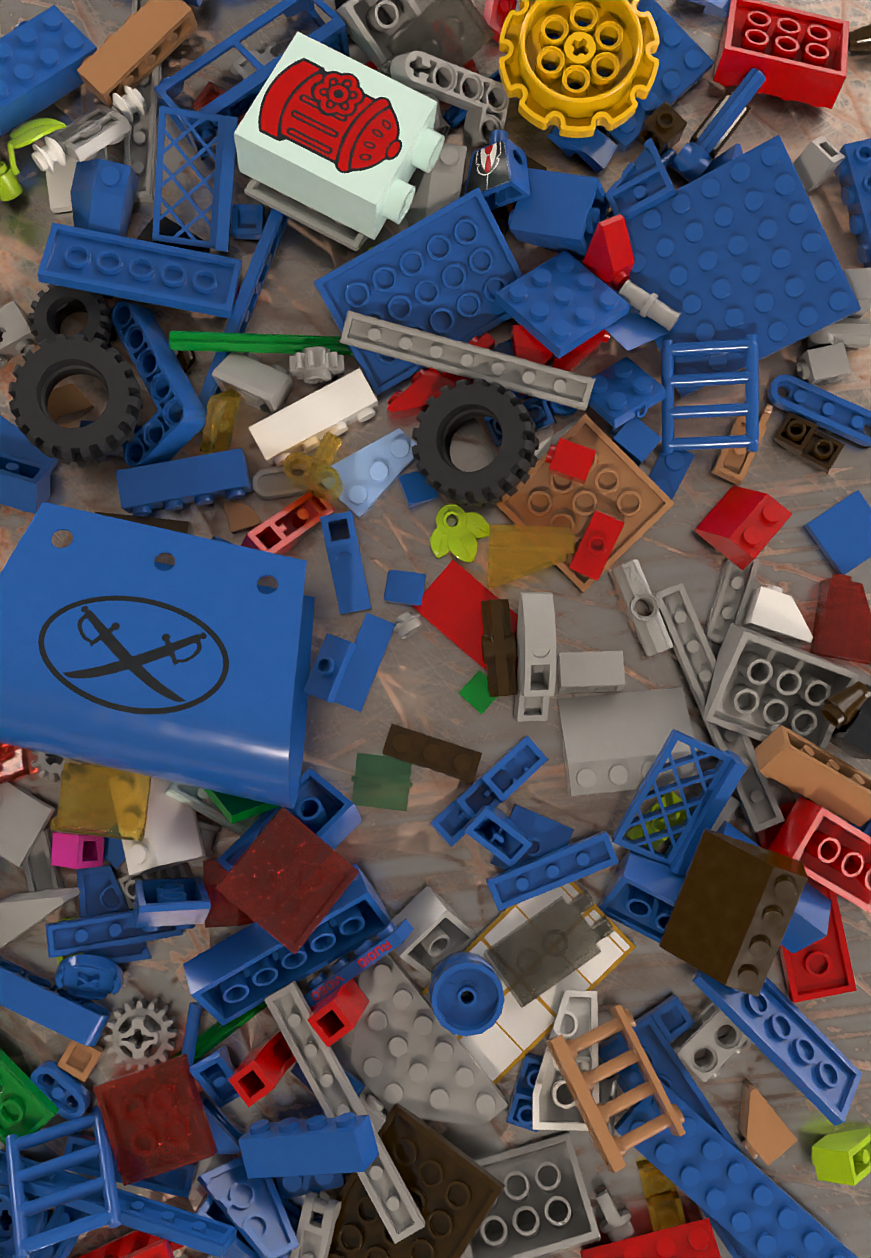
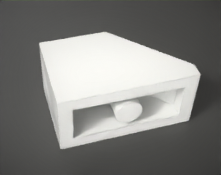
M765 584L764 587L761 586L752 591L742 623L743 626L801 645L812 642L813 635L792 596L783 594L782 588L770 584Z

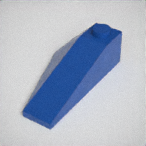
M100 158L82 162L78 161L76 163L70 191L74 227L123 237L127 236L139 177L131 166ZM100 294L102 297L113 299V296Z

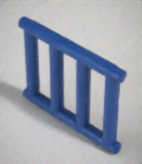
M749 334L746 335V339L675 344H673V340H662L661 385L666 388V398L661 401L662 455L668 456L674 454V451L725 448H746V451L757 452L759 442L758 335ZM745 352V371L674 375V356ZM745 384L746 403L674 406V388ZM746 416V435L674 438V419Z
M95 1106L92 1108V1113L80 1118L72 1119L21 1137L11 1134L5 1138L16 1258H29L30 1252L106 1225H109V1228H116L122 1224L104 1106ZM94 1127L95 1145L22 1169L20 1151ZM98 1158L101 1177L25 1202L24 1183ZM103 1191L106 1210L29 1237L27 1217Z

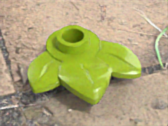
M447 504L442 506L436 514L435 523L437 527L430 536V546L437 558L443 557L451 551L458 559L471 563L477 554V539L489 536L491 529L488 522L480 514L465 512L458 505ZM450 514H454L457 518V522L453 526H449L446 522Z

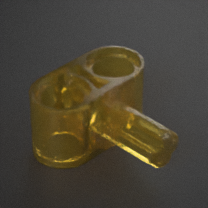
M327 432L313 457L301 452H294L288 455L283 463V471L289 481L296 487L323 500L332 501L339 498L343 491V482L337 470L331 467L330 464L342 440L335 434ZM296 465H307V470L303 475H292V470ZM331 477L336 480L333 488L329 490L320 488V483L323 479Z

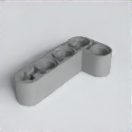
M422 51L401 54L392 60L390 73L393 80L424 94L431 92L438 100L467 110L463 135L470 146L490 145V133L494 130L504 129L509 97L506 95L502 83ZM436 73L439 76V85L435 79ZM463 84H464V86H465V95H464L463 90H462V85H463ZM488 95H490L491 104L489 103ZM482 126H483V128H484V136L482 135V131H481V130H482Z

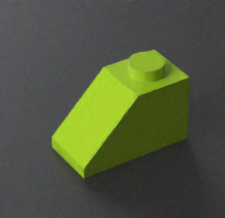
M871 1127L829 1134L811 1147V1161L815 1166L817 1180L855 1186L871 1172Z

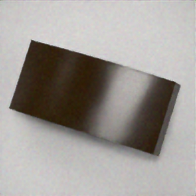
M789 412L774 436V440L798 458L828 474L845 444L818 431V425Z

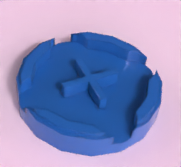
M75 955L67 957L59 963L54 979L56 985L60 989L61 987L67 988V994L72 997L84 1000H101L106 998L108 993L112 992L115 995L119 992L122 986L123 972L115 962L107 958L95 955Z

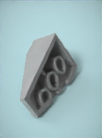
M444 143L439 158L429 173L416 168L408 184L415 187V194L406 214L409 227L461 198L466 168L467 146Z

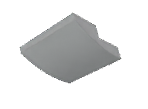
M3 777L0 782V856L21 867L25 864L53 815L55 808L32 796L31 791Z

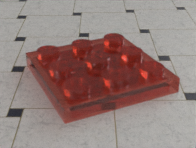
M281 807L215 889L293 954H296L355 879L359 871L288 810Z
M186 1053L103 1082L93 1088L124 1186L212 1157L218 1152L195 1079L189 1071L190 1064Z

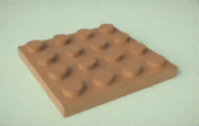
M586 414L561 437L562 439L597 450L585 484L583 485L549 473L550 464L545 463L547 451L536 462L535 467H531L527 471L530 475L527 482L524 484L520 481L516 486L518 492L512 496L505 494L502 496L503 501L496 504L583 593L595 580L569 569V566L595 510L625 523L601 573L602 575L675 504Z

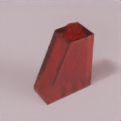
M833 574L832 578L820 581L810 653L825 658L871 665V612L863 584L851 581V576Z

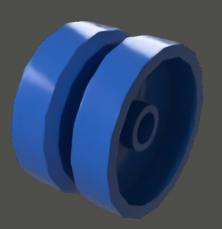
M466 951L450 954L439 961L431 973L428 988L433 1013L441 1026L453 1034L466 1037L482 1034L494 1026L502 1014L505 999L502 984L490 962L479 954ZM467 991L468 995L461 996L463 992Z

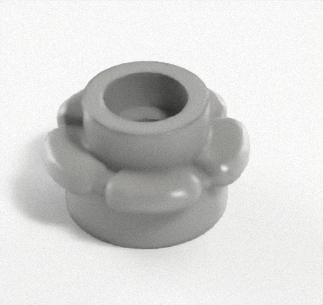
M411 611L403 613L395 619L397 625L393 630L398 632L402 639L411 636L423 627L419 619L421 615L419 613L413 615Z

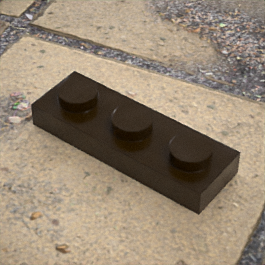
M391 724L382 751V755L473 784L482 756L480 752L395 724Z

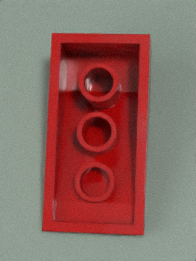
M799 796L768 850L802 861L809 878L871 914V837L822 806Z

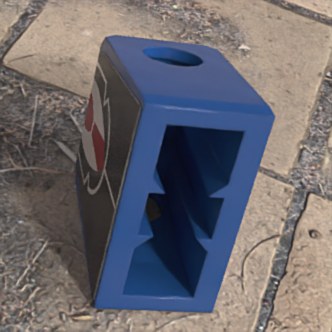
M504 130L492 131L490 133V145L474 151L471 155L464 193L466 195L479 187L491 211L530 196L526 154L524 150L509 139V134Z

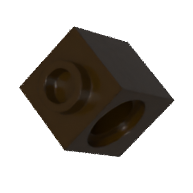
M665 101L643 122L637 140L644 145L648 139L652 138L661 156L667 149L672 148L680 141L687 122Z

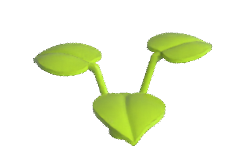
M36 118L24 123L11 132L10 137L12 140L7 143L10 166L6 165L4 161H0L1 201L12 200L23 192L15 176L20 171L16 165L14 149L29 145L56 130L67 129L63 122L51 118Z

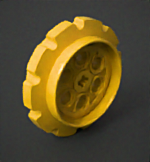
M520 0L521 10H511L508 13L499 40V50L506 54L499 59V74L506 95L509 98L518 97L521 99L518 112L531 124L542 130H546L550 125H556L559 128V135L562 137H592L598 125L604 126L607 131L617 128L635 114L638 107L636 98H647L657 74L659 59L651 54L657 51L659 35L651 13L649 11L640 12L637 10L639 0ZM584 21L588 26L581 27L576 22ZM550 33H555L560 38L551 39L547 35ZM607 39L612 41L613 45L608 46L601 41ZM546 64H551L555 66L556 69L549 71L544 69L543 66ZM605 70L610 76L602 77L597 71ZM575 82L582 88L574 90L568 84Z

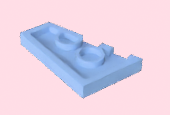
M398 428L313 477L352 511L354 515L361 519L396 481L398 476L416 459L412 454V446L417 445V443Z

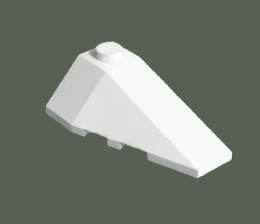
M564 990L549 1039L562 1034L565 1040L568 1038L573 1040L598 1027L597 991ZM598 1043L577 1053L578 1057L574 1059L580 1072L585 1070L587 1073L598 1067ZM547 1046L532 1092V1129L589 1131ZM599 1083L593 1085L594 1089L590 1091L596 1104L599 1103Z

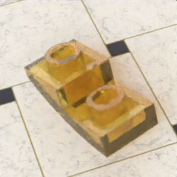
M648 1159L637 1161L636 1165L653 1231L686 1224L676 1185Z

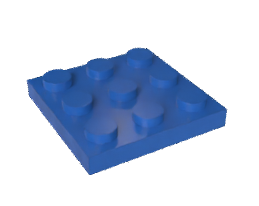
M566 250L497 291L495 295V302L558 359L628 314L630 307L626 300Z

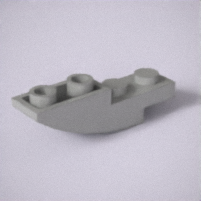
M520 592L516 633V655L519 658L514 718L517 722L548 720L550 696H554L556 680V624L553 594L551 592Z

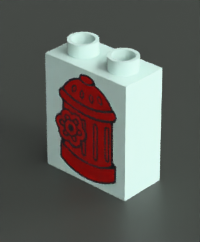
M297 32L234 132L239 172L375 240L387 219L400 224L406 216L415 194V187L408 184L416 168L429 173L439 158L445 136L434 131L437 101Z

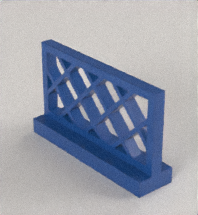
M159 106L152 241L211 248L228 252L236 160L234 132L238 127V117ZM166 114L180 116L189 127L175 140L166 129ZM186 117L198 118V120L191 125ZM204 120L217 121V137L206 144L194 128ZM192 131L204 148L189 159L178 145V142ZM165 135H166V136L168 137V139L171 141V143H170L168 146H166V147H165ZM217 142L215 156L210 147ZM173 146L176 147L187 161L174 173L164 163V154ZM207 150L215 161V170L204 178L192 162ZM188 165L201 179V182L189 192L184 189L175 177ZM163 169H164V170L167 172V174L169 175V177H168L166 180H164V181H163ZM214 176V187L212 188L207 181ZM171 180L174 181L184 194L172 206L162 197V187ZM203 184L213 195L212 204L204 211L200 209L190 196ZM185 199H188L199 213L187 225L183 223L173 210ZM161 202L167 208V210L162 215ZM212 209L210 221L205 214ZM169 213L182 227L174 236L160 234V220ZM201 217L211 228L210 241L196 239L188 229ZM185 231L190 238H184V237H178V236L181 235V234Z
M672 729L612 835V842L667 865L673 873L684 876L690 866L704 828L712 829L746 771L747 766L736 753L729 750L724 752ZM677 741L689 745L690 755L673 760L671 752ZM711 755L719 758L714 769L702 773L698 760ZM694 762L697 775L680 780L676 767ZM672 769L676 782L658 788L655 781L658 774ZM700 782L702 791L699 796L686 800L683 787ZM678 789L682 802L664 807L660 795ZM656 797L660 809L642 815L640 806L643 801ZM684 809L686 813L684 822L670 827L667 815ZM663 817L666 829L648 834L645 822ZM641 824L645 836L634 840L623 837L628 828ZM669 836L671 844L665 854L653 850L651 842Z

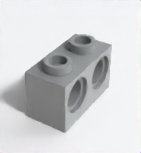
M713 1002L694 1020L695 1025L678 1036L671 1044L676 1054L704 1083L709 1078L713 1079L718 1076L724 1068V1063L732 1055L739 1054L746 1047V1040L748 1039ZM723 1025H730L729 1034L726 1037L718 1038V1029ZM707 1048V1055L703 1060H694L697 1050Z

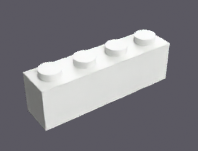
M359 368L248 428L269 466L271 467L276 464L278 467L290 462L293 459L292 455L301 450L308 452L321 444L320 440L329 435L332 437L341 435L348 430V425L357 420L364 422L372 418L376 414L375 411L379 409L378 400Z

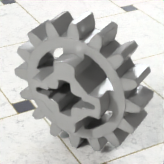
M141 997L137 1001L136 1006L132 1000H129L124 1004L125 1010L119 1007L113 1013L116 1019H111L106 1025L113 1030L104 1036L105 1040L113 1042V1045L107 1052H116L118 1054L114 1062L116 1064L122 1060L126 1061V1071L137 1065L139 1073H143L147 1064L154 1070L158 1067L159 1060L165 1062L170 1056L168 1051H173L177 1043L171 1040V1038L176 1037L179 1030L170 1026L176 1020V1017L167 1018L165 1014L169 1007L166 1005L161 1010L158 1009L157 999L146 1005L145 997ZM134 1015L132 1025L122 1028L125 1020ZM139 1029H141L142 1035H147L145 1040H143L141 1034L136 1033ZM161 1042L159 1049L150 1054L152 1044Z

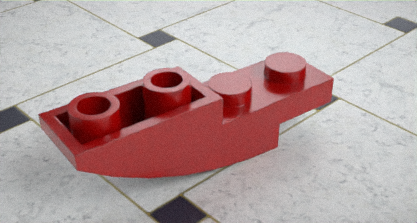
M486 332L481 338L478 336L474 337L468 344L493 350L495 340ZM429 368L427 371L421 369L410 380L411 385L404 392L398 390L390 397L387 402L389 406L386 407L387 415L391 420L416 416L419 414V411L425 413L429 407L425 402L431 396L437 399L442 395L439 389L446 385L453 389L457 387L456 381L467 379L470 384L473 383V380L447 372L441 374L438 370Z

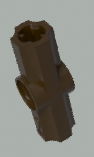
M508 599L481 601L484 634L481 636L483 661L487 666L489 697L517 695L514 661H516V643L514 633H511Z

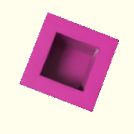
M87 831L53 832L51 865L74 869L103 866L105 834Z

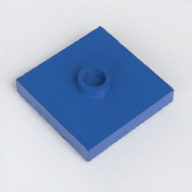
M514 804L509 818L532 841L533 845L513 867L568 846L574 829ZM493 854L490 861L491 864L505 870L511 869L510 866Z

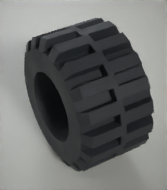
M49 284L47 285L49 287L47 292L41 290L37 294L40 297L39 301L33 300L30 307L34 310V313H29L28 320L33 324L29 328L36 337L35 341L37 343L44 339H47L49 344L56 342L55 335H60V327L63 320L75 312L88 313L86 326L78 334H86L90 341L95 337L105 341L108 348L112 347L110 341H116L117 334L113 330L115 327L111 320L112 309L99 293Z

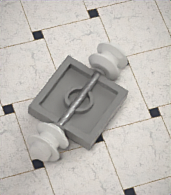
M126 85L124 86L125 95L122 97L117 93H113V106L111 109L99 104L66 125L67 129L62 128L50 135L51 138L44 137L45 146L40 148L33 144L32 147L35 152L31 156L41 171L47 169L53 174L54 164L66 165L65 153L79 162L94 159L99 154V150L108 144L113 145L120 142L124 138V134L132 130L129 124L133 122L132 114L135 112L141 116L145 114L143 107L146 106V103L141 93L136 88L132 90Z

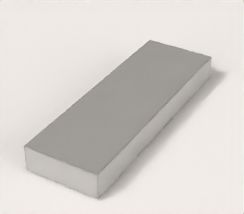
M756 557L743 571L726 558L704 628L707 641L722 646L731 623L741 626L761 561L760 558Z

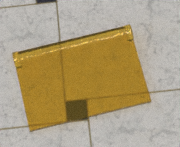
M64 763L58 814L51 821V829L141 842L145 836L152 777L114 768Z

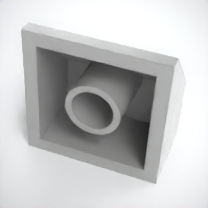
M231 352L212 373L221 391L270 415L282 410L294 387L289 371L276 364H273L272 367L262 364L258 356L249 352H244L243 354Z
M429 886L417 894L391 920L396 926L404 919H407L414 928L406 940L394 950L400 958L429 980L432 971L439 961L450 954L462 952L477 937V934Z

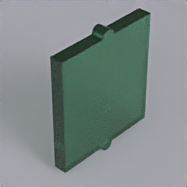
M357 753L355 775L351 778L354 782L352 802L355 806L407 811L409 788L413 786L412 782H410L412 764L389 756Z

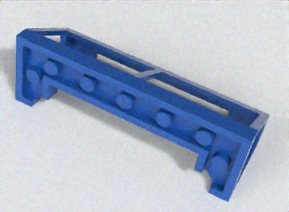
M282 0L174 75L162 79L159 85L154 88L161 106L179 108L172 99L181 93L184 88V81L230 49L236 48L257 71L198 112L239 118L249 110L284 54L282 53L266 65H262L241 44L243 40L282 14L286 17H293L306 9L319 27L308 37L350 57L346 24L323 0ZM314 4H316L332 20L325 24V22L322 20L320 15L315 10ZM168 114L181 133L189 128L180 116ZM186 117L191 125L198 120V118ZM204 120L194 128L206 144L210 143L217 136V121ZM192 131L185 136V139L196 153L204 148ZM206 150L199 158L203 161L210 154Z

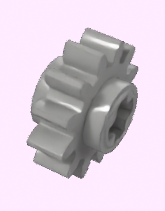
M325 347L305 348L302 350V353H295L296 356L289 357L290 376H297V379H303L305 383L325 384L329 383L332 378H338V375H344V355H337V352H330V349Z

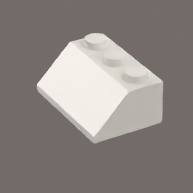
M131 772L109 779L129 875L150 874L206 856L196 811L165 794L171 781Z

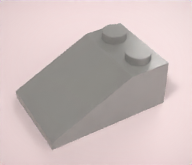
M347 0L335 10L346 24L347 32L352 40L382 74L391 79L390 65L396 56L412 51H422L440 58L447 52L415 0Z

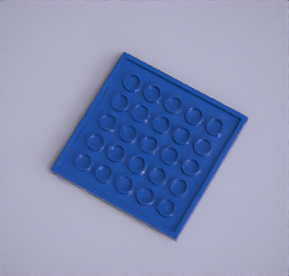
M780 135L675 190L677 195L625 222L635 261L629 274L631 282L649 294L654 292L659 296L658 300L681 313L669 333L654 339L660 353L662 350V340L664 339L673 340V344L746 339V335L757 334L759 360L861 310ZM745 352L674 356V375L736 372L745 368ZM706 386L680 387L677 390L681 398H684Z

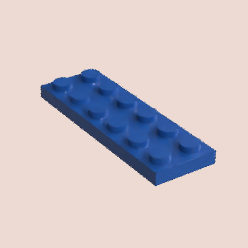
M52 223L37 276L39 282L231 319L242 271V260Z
M698 970L692 981L834 1126L844 1123L862 1077V1073L768 977L765 979L759 996L756 997L725 986Z

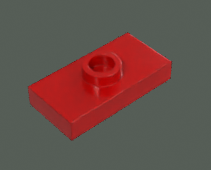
M595 510L569 569L598 581L625 523Z

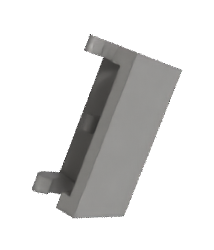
M623 651L559 652L558 694L621 692L625 686Z

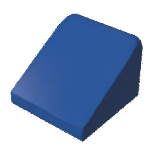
M419 471L398 476V481L409 509L438 498L436 490L425 481L426 478Z
M389 570L384 600L401 605L421 606L426 574Z

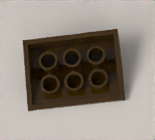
M704 828L662 934L659 947L725 986L758 997L808 880L803 862Z

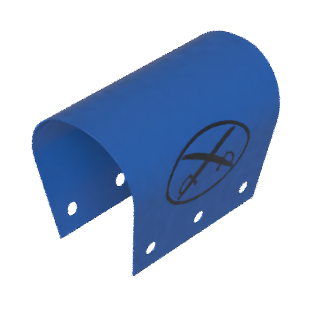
M42 502L0 573V743L294 809L298 797L303 763L308 693L303 692L310 675L315 597L304 595L307 561ZM60 530H67L73 536L71 544L64 548H58L52 544V536ZM161 553H169L174 556L175 565L160 563L154 560ZM264 576H272L277 580L278 587L276 589L258 585L257 582Z

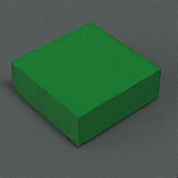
M480 670L458 693L481 715L497 698L489 697L487 676Z

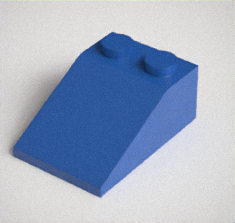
M201 877L135 880L134 920L136 928L142 927L143 931L152 932L161 930L162 926L175 925L177 929H192L195 927V924H204L211 909V901Z

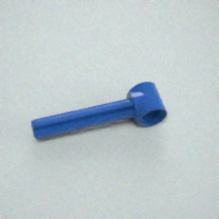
M753 68L748 72L696 142H687L670 164V167L688 182L698 179L711 163L709 155L765 82L766 77L760 70Z

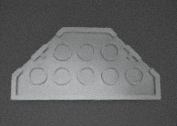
M390 952L359 973L358 986L370 1002L354 1028L350 1064L380 1102L385 1105L388 1112L391 1111L394 1104L398 1103L420 1119L484 1126L508 1106V1100L456 1035L441 1026L433 1013L432 1005Z

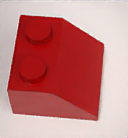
M733 485L694 531L743 571L791 517L792 513L767 493Z

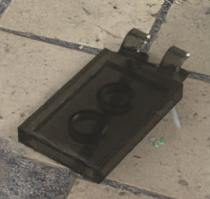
M433 0L386 46L392 55L377 68V72L392 78L390 73L392 60L396 56L412 51H422L462 67L495 34L472 0ZM436 73L435 79L439 85V76Z
M586 889L576 895L569 903L565 901L563 896L559 897L484 951L483 955L522 1008L601 952V948L597 942L614 931L613 925L606 916L598 919L591 927L582 916V912L594 905V899Z

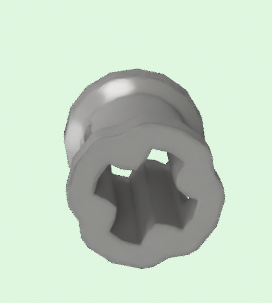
M198 819L206 854L205 857L213 858L214 852L212 847L216 834L221 831L222 826L211 821Z

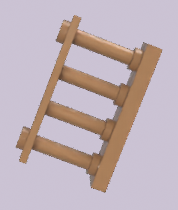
M621 1004L608 1008L613 1019L573 1040L569 1038L565 1040L561 1034L545 1041L607 1170L613 1173L627 1167L622 1158L626 1155L625 1151L666 1128H669L671 1134L681 1137L686 1134L682 1126L685 1123L684 1117L675 1103L671 1104L633 1029L636 1027L635 1020L627 1008L623 1009ZM620 1031L629 1050L587 1073L585 1070L580 1072L574 1060L578 1057L577 1053ZM636 1063L645 1082L603 1105L600 1102L596 1104L590 1092L594 1089L593 1085ZM652 1095L661 1115L619 1138L617 1135L612 1137L606 1125L610 1122L609 1118Z

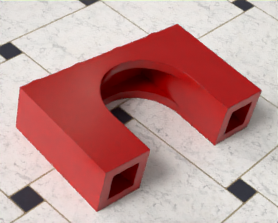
M352 978L310 1008L312 1013L307 1021L328 1048L355 1028L370 1001ZM278 1029L253 1048L228 1079L248 1108L273 1090L285 1072L297 1061L281 1030Z

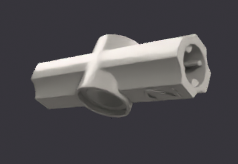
M638 559L613 568L611 571L626 605V615L633 622L646 656L650 657L674 647L659 612V602L651 593ZM638 600L645 601L649 606V613L645 617L640 616L636 612L635 604Z

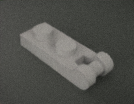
M312 1191L307 1193L296 1233L300 1246L292 1251L291 1258H328L335 1223L341 1209V1201L333 1198L327 1201L321 1199L318 1193ZM315 1212L324 1215L322 1224L313 1221Z

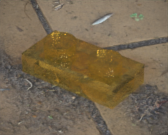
M229 389L210 397L207 404V415L200 445V452L203 454L222 452L230 448L241 394L235 390Z

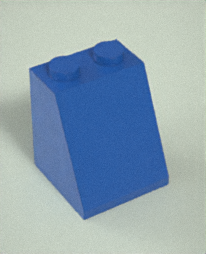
M528 168L530 196L518 200L515 209L511 210L508 220L509 229L518 241L558 253L566 250L573 257L584 260L599 222L606 220L610 206L599 179L596 177Z

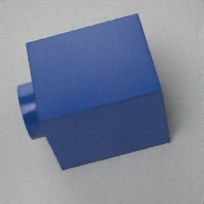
M636 416L619 427L613 428L610 432L614 437L612 441L638 467L662 440V437Z

